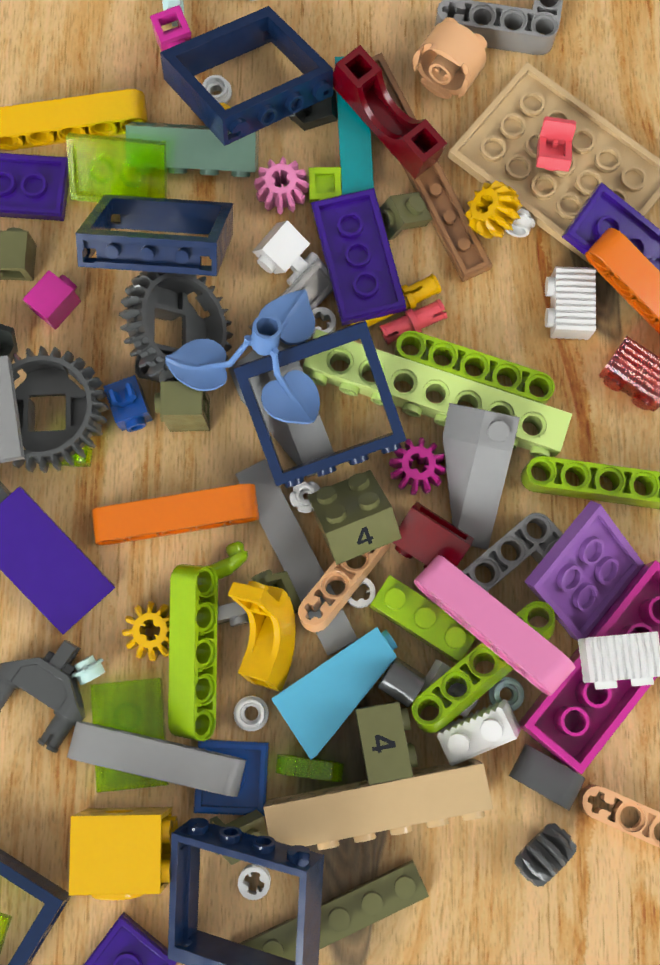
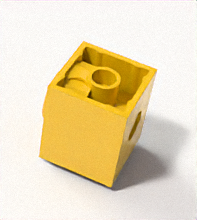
M172 807L87 808L72 815L70 826L69 896L92 895V898L98 900H126L140 897L143 894H160L170 883L171 833L178 829L177 816H172Z

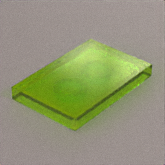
M77 133L67 134L66 145L71 200L99 202L105 194L167 199L166 142Z
M162 678L90 685L92 721L94 724L166 740ZM95 765L97 793L169 785V782Z

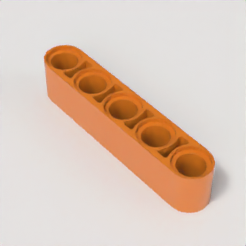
M608 228L585 253V257L600 275L660 334V271L623 233L615 228Z
M237 484L98 507L92 510L95 544L111 545L259 520L255 485Z

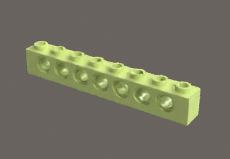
M316 329L313 339L329 333ZM352 341L305 358L303 372L315 384L326 386L329 383L338 386L339 390L347 395L357 396L359 393L371 397L370 400L373 403L383 406L376 383L369 382L362 376L366 371L371 370L362 344ZM376 349L395 406L401 407L404 413L414 417H421L422 414L434 418L436 424L444 427L449 403L458 404L465 401L471 403L474 408L520 417L513 449H516L518 446L530 450V455L534 457H556L561 452L572 413ZM337 360H342L349 367L344 371H336L331 365ZM398 381H406L412 389L405 393L399 392L394 387V384ZM430 391H436L441 394L443 401L432 403L427 399L426 394ZM526 422L534 424L538 434L528 435L523 430L522 424Z

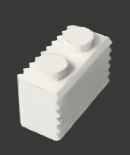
M556 266L551 276L546 277L545 296L550 297V308H546L544 322L545 327L550 328V338L588 340L596 331L595 268Z
M658 631L578 639L583 682H594L595 690L618 688L617 680L631 679V686L654 685L653 677H660V642Z
M502 699L500 703L496 702L494 706L490 704L488 708L483 707L481 711L477 710L475 714L471 712L467 717L458 718L456 722L452 721L438 732L437 738L449 764L453 766L516 740L521 728L509 702Z

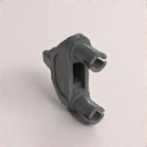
M64 640L55 654L49 651L44 658L37 657L0 664V712L15 688H21L52 708L55 716L37 742L41 746L46 744V749L54 753L58 752V748L71 728L75 726L76 721H83L85 718V709L77 678H72L76 668L71 665L81 648L67 640Z

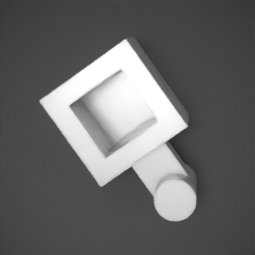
M288 220L276 223L252 251L258 257L257 263L260 267L270 274L286 273L290 268L293 274L287 279L289 285L319 259V256L314 252H311L305 260L300 256L310 243Z

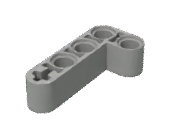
M442 0L437 8L435 26L445 18L451 17L473 33L482 35L487 42L486 48L544 55L552 49L560 25L563 0H534L531 9L473 0Z
M532 513L462 572L488 592L530 555L539 564L563 533L546 515ZM528 523H536L540 526L542 531L541 538L535 539L529 536L526 528ZM503 544H509L515 548L517 556L514 561L506 560L502 556L501 546ZM477 566H485L490 570L491 580L489 583H482L475 577V568Z

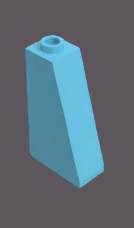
M378 627L374 628L271 698L310 760L318 755L397 657L393 650L398 646L387 630L381 633Z

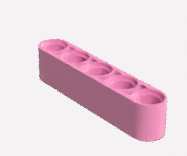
M437 555L414 580L417 588L544 694L551 696L575 669L574 663L562 651L444 557Z

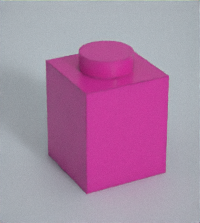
M50 270L23 298V301L31 311L55 330L81 302L75 293L77 286L65 275L62 274L58 278Z

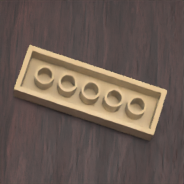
M469 759L453 766L444 764L412 771L413 777L372 785H369L368 781L364 780L268 799L263 807L268 836L274 838L276 842L291 846L302 845L306 847L317 844L318 850H325L339 846V840L353 837L355 843L366 842L375 839L376 832L390 830L391 835H400L413 831L412 825L426 823L427 828H435L449 824L448 818L463 816L464 821L485 817V810L493 809L484 763L476 759Z

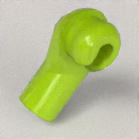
M238 541L229 544L226 547V553L229 557L208 565L216 571L218 580L231 575L246 562L248 551L244 550L242 542Z

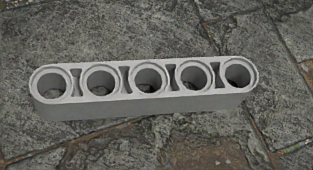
M76 721L67 758L231 797H238L246 760L239 757L84 721Z

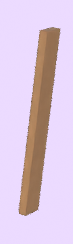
M380 53L371 57L382 69L385 86L393 101L405 114L416 119L383 54ZM437 161L416 179L404 168L415 192H419L433 218L431 223L461 281H467L491 270L493 265L476 232L468 225L469 220L465 216V211L439 162Z

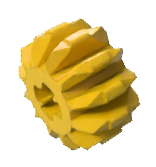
M496 180L492 184L484 182L482 190H474V199L467 202L470 207L465 213L469 220L468 225L474 232L484 238L492 239L494 236L503 238L506 229L513 230V221L521 219L517 211L523 205L518 199L519 195L510 186Z
M149 601L146 613L141 606L137 605L134 609L138 618L135 619L131 616H126L125 618L127 623L133 624L132 629L122 630L123 636H133V639L126 644L127 649L131 650L139 646L136 651V657L142 659L148 652L150 661H157L158 649L164 657H168L169 648L167 644L169 643L170 615H166L169 611V606L162 604L157 611L156 603ZM152 622L154 626L160 627V634H154L156 637L154 640H152L151 636L145 634L146 628H151L149 624Z

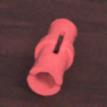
M438 299L415 311L409 309L405 311L404 316L384 325H379V328L383 332L382 336L386 344L389 345L406 331L422 333L421 329L443 319L445 320L448 317L447 313L443 312L445 310L443 303Z

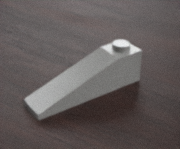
M280 340L278 350L281 351L293 345L285 344ZM254 350L229 368L240 399L245 405L246 402L233 369L236 366L264 357ZM299 361L280 367L283 377L292 370L303 372ZM273 370L249 378L268 431L297 466L334 453L319 413L313 423L296 424L281 422L271 417L265 411L261 402L263 387L268 382L276 380ZM317 473L307 475V478L316 475Z
M449 403L442 437L452 525L474 538L471 546L488 550L520 417Z

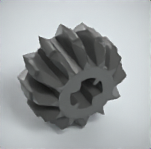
M555 823L548 824L519 852L514 864L527 881L532 882L537 887L544 886L573 857L577 845L571 840V836L564 829H561Z

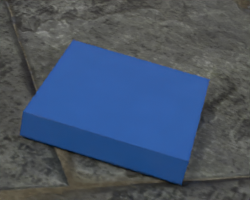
M198 741V748L245 759L246 764L238 797L195 789L194 813L246 815L257 809L265 816L263 807L266 803L269 742Z

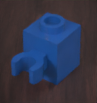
M135 375L103 386L104 391L107 393V400L115 423L122 431L133 432L140 430L147 425L146 422L153 420L142 386Z

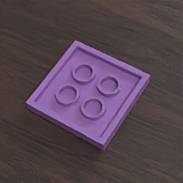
M590 501L524 582L540 601L546 602L552 607L556 620L573 639L578 641V639L586 638L645 564L602 505Z

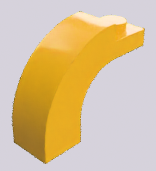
M248 581L247 585L233 582L228 596L246 611L250 623L248 646L238 674L252 684L282 692L290 670L296 636L295 614L291 599L287 592L281 588L264 585L255 581Z

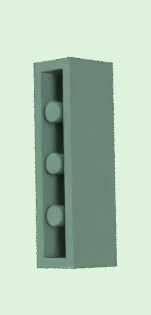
M130 122L125 125L127 166H136V171L155 172L156 167L168 168V173L173 174L187 173V169H200L201 175H219V170L231 171V176L250 177V172H256L258 169L259 130L224 146L206 125Z

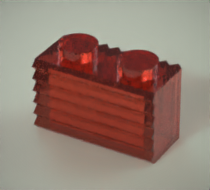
M626 336L599 373V376L604 378V384L610 389L617 392L622 391L632 397L631 401L638 408L654 412L660 407V357Z

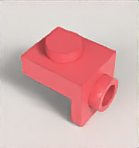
M548 116L544 118L537 143L536 167L545 168L549 171L560 170L569 172L572 162V140L576 129V121Z

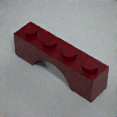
M361 45L336 63L333 72L334 89L414 179L439 160L447 142L426 119H413L396 105L385 86L382 69Z

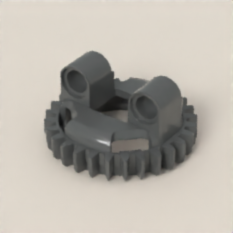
M143 271L139 276L131 280L133 285L125 289L128 296L121 299V303L128 309L120 312L119 316L127 319V324L121 326L120 330L126 331L129 334L124 343L134 344L135 346L130 355L131 357L137 356L135 361L137 377L156 382L179 381L171 373L165 362V356L172 354L179 348L154 342L155 318L173 321L182 317V346L196 339H210L219 343L226 352L232 348L226 341L233 336L232 333L227 331V326L231 325L232 322L225 320L224 316L228 309H222L219 303L223 297H216L213 294L215 286L207 287L205 285L206 276L197 279V275ZM195 292L197 294L196 300L204 311L208 310L210 316L201 318L189 303L187 295Z
M40 346L38 356H35L27 348L26 358L24 359L13 353L15 361L12 364L14 381L20 377L17 372L23 369L27 376L25 381L15 389L22 442L26 449L24 450L25 459L13 461L12 464L20 468L26 461L25 468L30 472H33L36 465L39 464V469L43 473H47L49 463H52L53 467L60 471L61 461L64 459L73 466L74 458L72 455L77 453L82 458H85L86 454L82 448L85 445L92 448L96 447L90 439L91 436L103 435L101 424L107 423V419L101 415V412L109 410V407L100 400L107 397V393L103 389L95 390L103 384L98 377L92 378L95 371L90 366L84 368L86 363L82 358L79 357L73 361L74 355L69 351L61 357L60 350L54 347L49 356L47 350ZM68 374L73 376L81 385H83L84 390L80 389V387L75 382L69 379ZM66 395V429L35 431V403L30 398Z

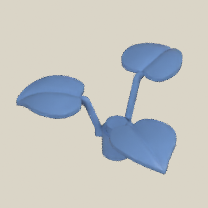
M305 289L285 294L265 305L253 322L252 334L244 336V342L227 361L225 349L219 343L210 339L190 341L172 354L165 356L167 367L181 383L198 391H212L226 383L227 372L225 368L232 367L248 346H251L259 355H271L276 380L268 382L263 387L261 395L262 405L271 417L286 423L310 424L316 420L320 410L319 392L314 381L300 370H292L283 377L280 372L278 359L280 340L288 345H298L306 342L313 335L315 317Z

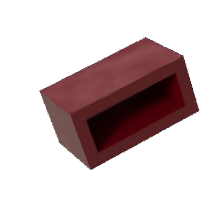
M416 502L399 526L402 539L392 543L396 545L395 549L398 553L409 559L415 557L424 563L423 567L425 569L437 555L444 557L457 567L470 548L474 538Z

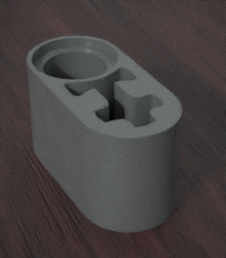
M396 657L380 680L378 688L408 708L422 689L426 676Z
M527 744L524 745L509 774L513 779L570 811L586 779Z

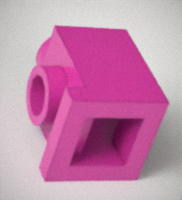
M180 5L150 16L161 52L191 39V31ZM177 21L178 27L163 32L161 26Z

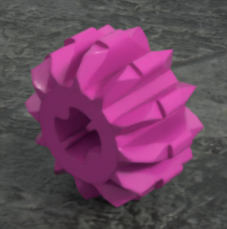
M423 437L419 438L416 447L411 439H407L405 441L406 450L402 447L395 450L394 453L398 458H391L389 461V466L396 468L390 474L391 479L402 478L398 485L400 490L405 489L407 484L412 485L411 495H416L418 486H421L425 494L430 493L431 487L429 483L438 487L442 482L438 475L446 473V467L439 464L444 461L445 455L443 453L433 455L437 444L432 443L427 449L424 447L425 439ZM414 460L419 465L424 464L422 473H419L417 468L411 469Z

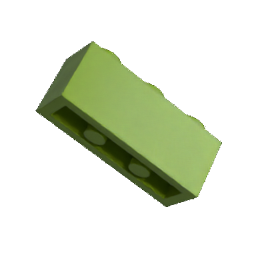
M391 575L388 576L369 607L456 664L465 657L476 639L474 635L439 606Z

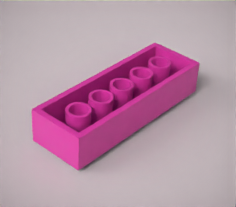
M655 560L642 567L587 637L658 631L660 642L659 562ZM578 647L569 658L574 663L575 669L551 696L542 692L518 724L520 728L565 766L576 773L582 774L651 685L631 686V679L617 680L618 688L595 690L594 682H583Z

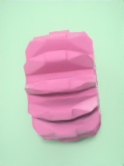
M284 157L281 158L280 164H275L274 161L269 159L268 168H259V178H255L254 186L257 190V200L265 202L267 211L277 207V213L281 215L283 208L288 207L294 213V210H296L295 203L304 204V194H307L309 191V183L306 181L307 174L305 170H299L296 160L287 165Z

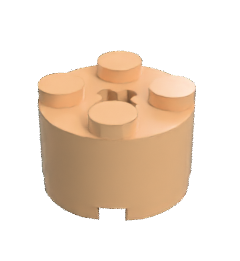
M447 17L432 29L414 54L412 59L414 72L418 69L422 76L420 82L434 95L444 99H450L452 95H458V98L465 95L486 64L485 49L487 42L482 35L473 33L467 27L459 24L454 18Z

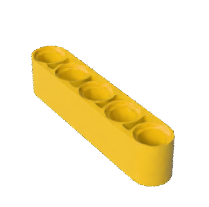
M125 89L0 107V149L18 150L126 134L125 125L130 122H148L145 95L140 90Z

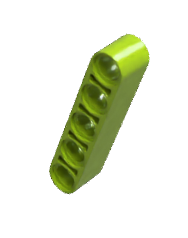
M417 331L402 333L396 342V356L545 405L555 390L553 379L543 372ZM413 345L418 349V353L416 355H407L402 351V347ZM444 355L450 363L445 366L438 365L433 357ZM474 365L480 369L481 375L471 376L466 372L465 367ZM500 375L509 377L512 381V386H502L498 382L497 377ZM529 386L540 387L543 390L544 396L536 397L532 395Z
M537 456L525 466L521 473L523 486L532 492L660 509V472ZM533 467L541 468L546 474V480L537 481L534 479L531 469ZM566 472H573L578 476L579 486H572L566 481ZM600 476L611 480L613 485L612 491H607L601 487L599 482ZM634 481L644 484L646 488L645 496L635 491Z
M181 564L174 568L170 578L168 726L171 734L174 736L197 741L208 740L213 735L216 726L218 577L216 571L210 566Z
M533 601L516 614L545 639L549 640L553 635L555 614L552 607L546 602ZM535 616H541L547 619L548 623L538 628L532 626L529 621ZM483 643L479 644L413 701L411 707L412 715L418 727L427 733L439 732L511 672L513 668ZM481 661H490L494 664L493 670L485 674L476 671L475 667ZM460 683L465 685L467 690L462 696L453 697L448 694V689L451 685ZM428 706H434L439 709L438 716L430 721L423 720L420 717L422 710Z

